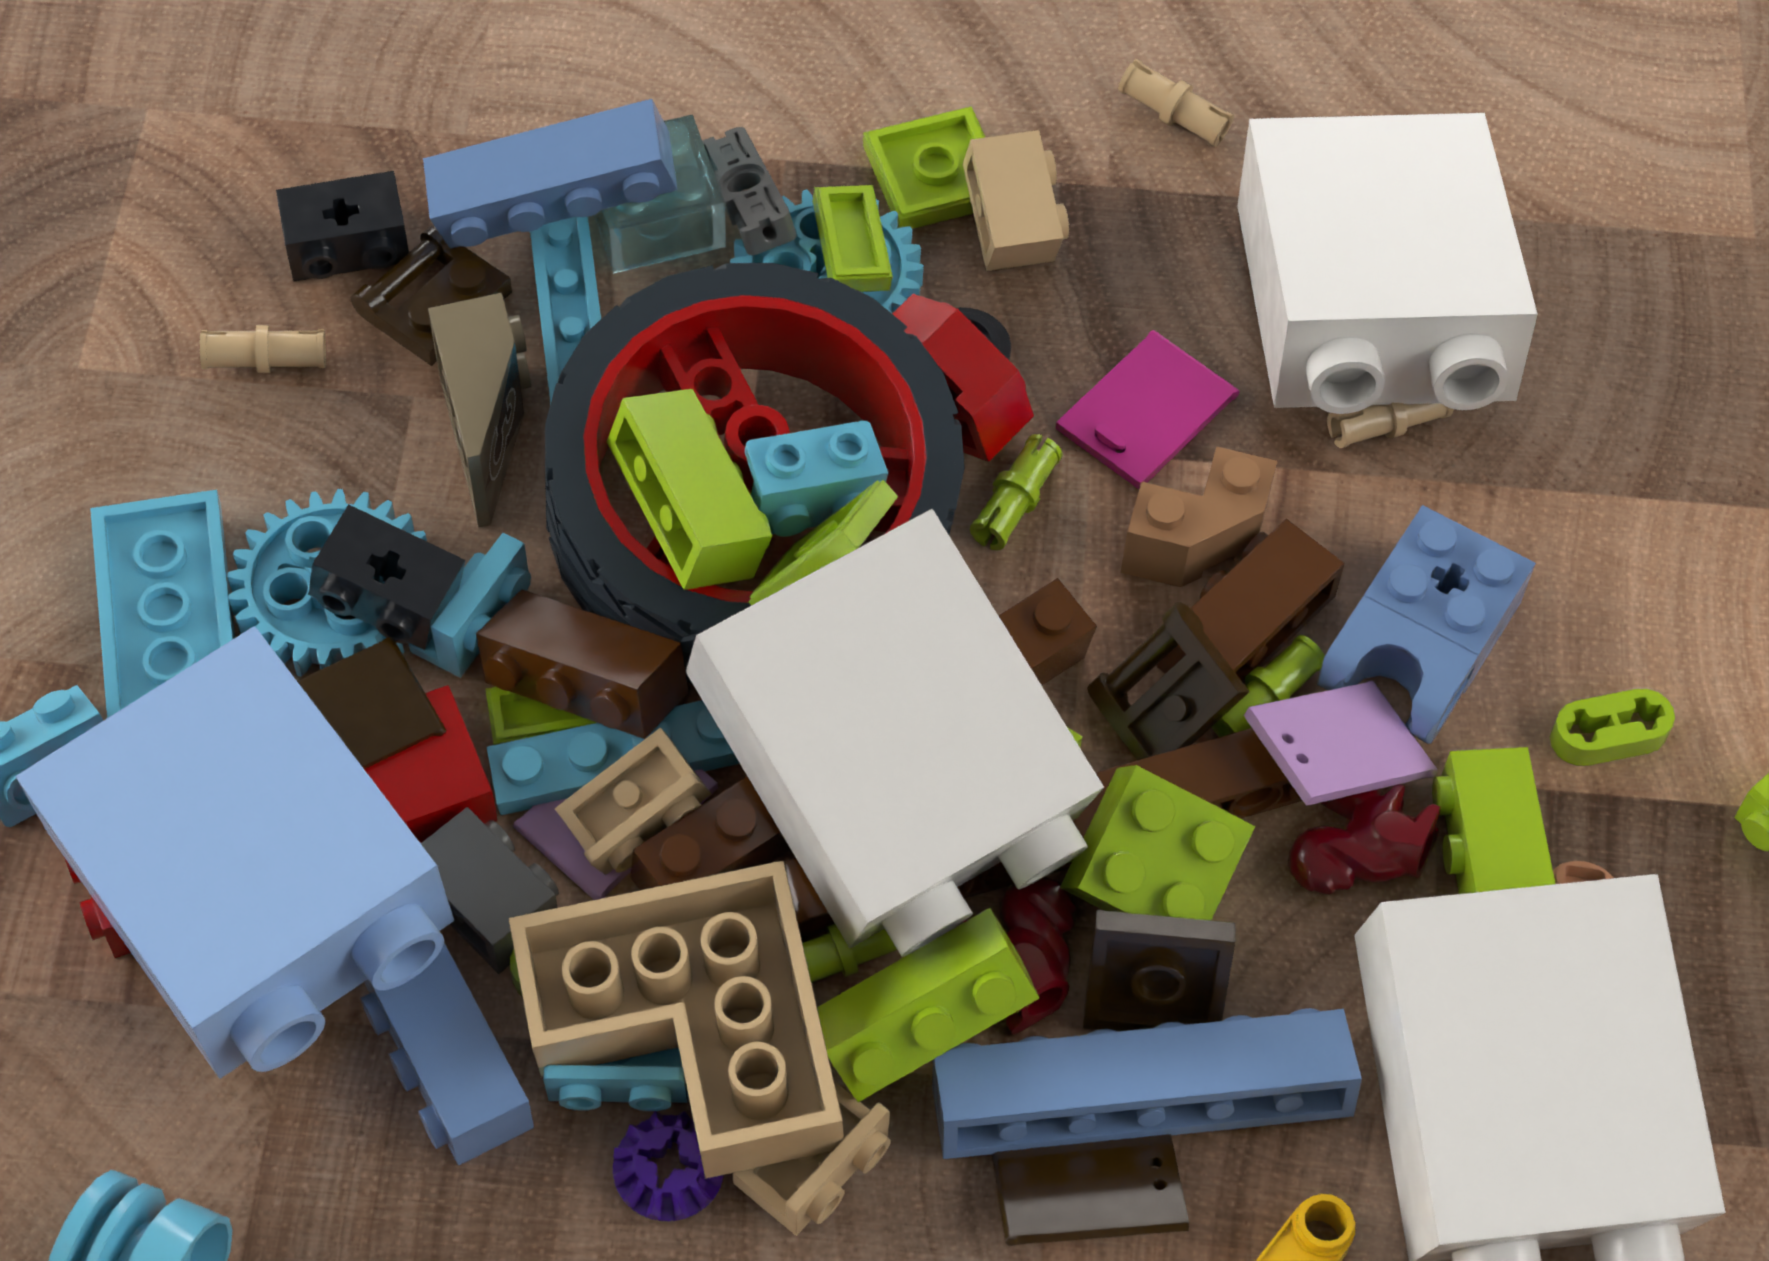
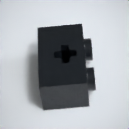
M394 170L276 190L284 242L293 282L307 279H324L332 275L367 269H384L391 265H396L409 253Z
M348 504L312 563L308 595L316 598L325 609L341 616L352 615L375 626L384 637H392L396 643H410L425 650L433 637L431 631L432 624L460 588L466 560Z

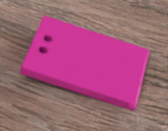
M1152 330L1140 344L1056 422L1055 429L1139 489L1141 481L1148 483L1232 400L1236 399L1240 391L1158 332ZM1116 450H1121L1123 453H1117Z

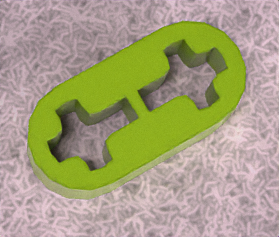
M1632 689L1576 700L1566 704L1559 711L1550 734L1551 747L1558 757L1576 766H1590L1649 754L1659 750L1666 742L1675 720L1674 708L1666 697L1650 689ZM1633 713H1639L1643 721L1654 720L1655 723L1652 729L1646 730L1645 725L1640 721L1630 722ZM1579 725L1583 733L1595 732L1591 742H1585L1581 734H1570L1572 726Z

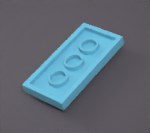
M217 489L90 508L107 718L235 638L233 614L228 598L230 585L227 577L228 566L222 509Z

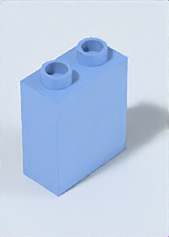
M255 626L15 776L50 838L219 1079L246 1061L253 1070L265 1072L283 1066L298 1057L316 1041L324 1029L325 1018L320 1011L367 979L375 989L389 990L416 977L435 960L442 950L444 937L440 930L454 921L436 863Z

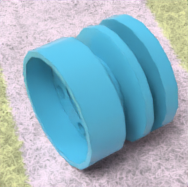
M109 1170L96 1178L78 1199L61 1228L52 1248L49 1261H228L233 1230L230 1219L226 1216L180 1198L166 1206L162 1189L144 1183L139 1185L136 1178L119 1171Z

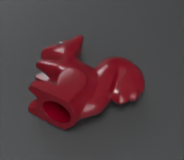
M1401 784L1395 785L1385 795H1383V788L1321 802L1326 808L1349 819L1346 829L1322 825L1309 828L1297 836L1289 850L1288 866L1290 873L1304 889L1331 895L1335 890H1348L1353 886L1354 879L1374 883L1386 882L1402 876L1420 878L1439 834L1436 823L1441 806L1435 804L1428 805L1416 817L1404 814L1402 812L1404 800L1402 799L1405 786Z
M1043 877L1022 889H1017L1015 884L1010 886L1000 903V916L1007 929L1005 933L1020 955L1039 996V999L1007 1017V1028L1014 1035L1060 1009L1069 993L1070 986L1067 982L1071 959L1068 946L1062 934L1074 926L1072 914L1075 912L1076 906L1069 896L1070 893L1060 888L1061 883L1047 877Z

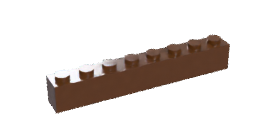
M1058 578L999 615L1041 686L1085 658L1097 625ZM747 776L634 848L630 878L639 890H645L769 864L791 849Z

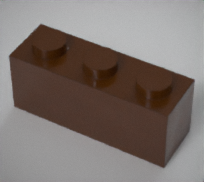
M1285 519L1269 535L1265 532L1257 534L1244 549L1240 562L1230 572L1227 573L1224 570H1220L1214 574L1201 591L1200 600L1190 609L1201 620L1205 634L1243 684H1245V676L1256 667H1263L1336 597L1345 563L1288 519ZM1178 645L1156 667L1166 674L1186 653Z
M523 589L476 633L485 682L487 684L642 739H646L688 694L682 645L680 642Z

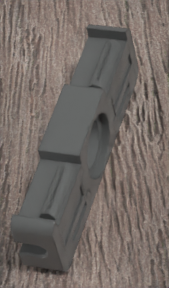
M736 127L725 131V137L718 140L710 137L697 144V150L704 170H709L717 196L732 225L738 226L748 255L760 254L796 238L797 233L789 209L744 127Z

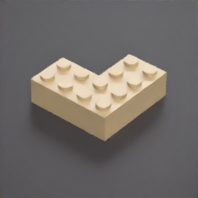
M783 861L509 918L532 1049L541 1077L544 1076V1067L547 1065H598L679 1047L705 1179L830 1152L844 1140L843 1120Z

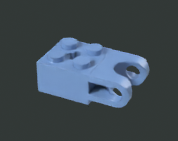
M1422 505L1326 653L1317 685L1326 690H1333L1357 685L1363 679L1375 676H1383L1398 681L1408 690L1412 700V710L1405 724L1414 737L1427 744H1431L1462 694H1465L1519 607L1536 563Z

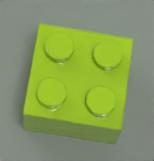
M1137 765L1120 767L1116 769L1083 838L1088 848L1073 859L1060 888L1104 911L1212 920L1256 826Z

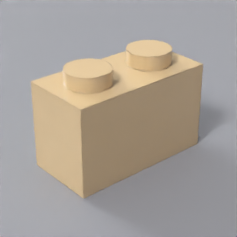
M1040 131L971 139L963 162V168L986 271L1055 261L1063 239H1067L1069 236V222L1064 204H1056L1052 188V185H1055L1057 180L1055 159L1051 150L1044 151Z

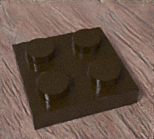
M1097 910L1084 1003L1083 1028L1130 1031L1155 1028L1169 1022L1189 1025L1222 1021L1236 942L1235 923Z

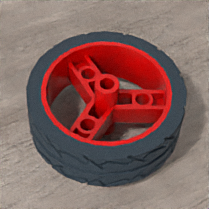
M725 263L715 270L713 265L667 276L627 297L620 307L616 305L585 333L561 371L558 383H556L545 423L546 529L550 532L551 537H549V541L561 578L582 610L680 642L685 672L696 635L750 607V595L754 591L730 590L716 585L684 590L656 536L645 548L629 533L610 504L599 472L601 461L609 448L607 439L623 398L657 394L663 389L666 392L693 389L705 413L713 418L717 428V435L725 433L724 447L731 460L739 466L744 484L751 495L754 480L744 453L746 443L749 440L788 434L790 431L787 421L780 412L769 406L758 404L740 369L775 371L808 381L839 398L861 419L868 421L872 426L875 437L882 445L879 448L888 471L886 483L898 498L872 531L888 533L933 509L948 535L950 534L965 465L961 423L953 417V414H957L958 410L945 376L918 337L904 331L907 326L872 297L833 278L817 279L818 273L775 263ZM712 395L717 396L720 399L710 400L702 396ZM686 673L687 682L692 683L691 680H690V678L688 677V675H687V673Z

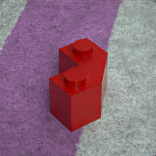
M912 294L892 314L907 326L904 330L906 333L918 337L942 370L958 413L953 414V417L961 423L963 453L989 462L1034 417L1025 390V381L1019 370L958 308L945 302H937Z

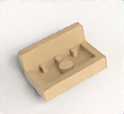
M660 727L554 809L585 850L584 856L590 864L607 875L613 869L616 872L629 869L632 866L634 848L700 807V803L709 797L711 792L667 733Z
M835 1081V1090L843 1120L844 1140L833 1151L733 1173V1184L795 1236L811 1220L817 1224L825 1221L841 1202L845 1193L841 1187L857 1169L863 1173L870 1171L880 1161L891 1143V1140L887 1137L890 1111L880 1103H877L871 1110L868 1109L861 1102H857L854 1096Z

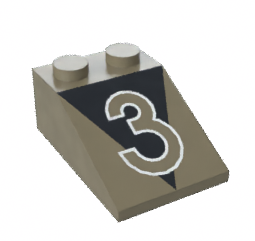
M501 293L428 308L440 382L478 528L491 525L524 416L521 389L531 387L529 369L524 354L527 351L522 323L519 315L508 317Z

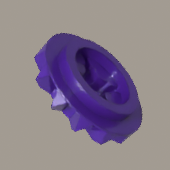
M655 1111L648 1120L638 1125L630 1124L625 1137L619 1146L614 1148L613 1178L616 1189L623 1201L632 1210L646 1218L657 1221H677L689 1218L707 1207L721 1188L724 1175L705 1179L694 1120L685 1111L679 1115H662ZM673 1143H677L680 1163L689 1166V1168L686 1167L685 1170L674 1169L669 1179L665 1178L663 1188H659L657 1164L648 1161V1159L651 1160L652 1157L663 1158L667 1149H671Z

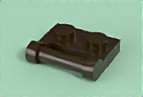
M434 224L430 225L420 234L421 242L372 286L364 284L350 298L353 307L361 317L431 366L437 362L428 308L498 293L502 294L504 300L512 293L511 278L464 246L450 249ZM436 260L446 265L398 310L388 304Z
M1176 602L1162 615L1163 624L1110 674L1101 673L1087 687L1093 702L1136 760L1192 745L1250 692L1205 634L1199 617L1192 609L1181 602ZM1180 645L1186 655L1131 706L1128 702L1127 692L1174 648Z

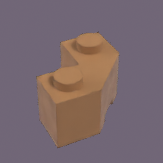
M1216 446L1203 496L1141 481L1127 530L1120 573L1183 587L1202 578L1203 571L1229 558H1232L1234 562L1239 560L1246 546L1261 531L1277 461Z

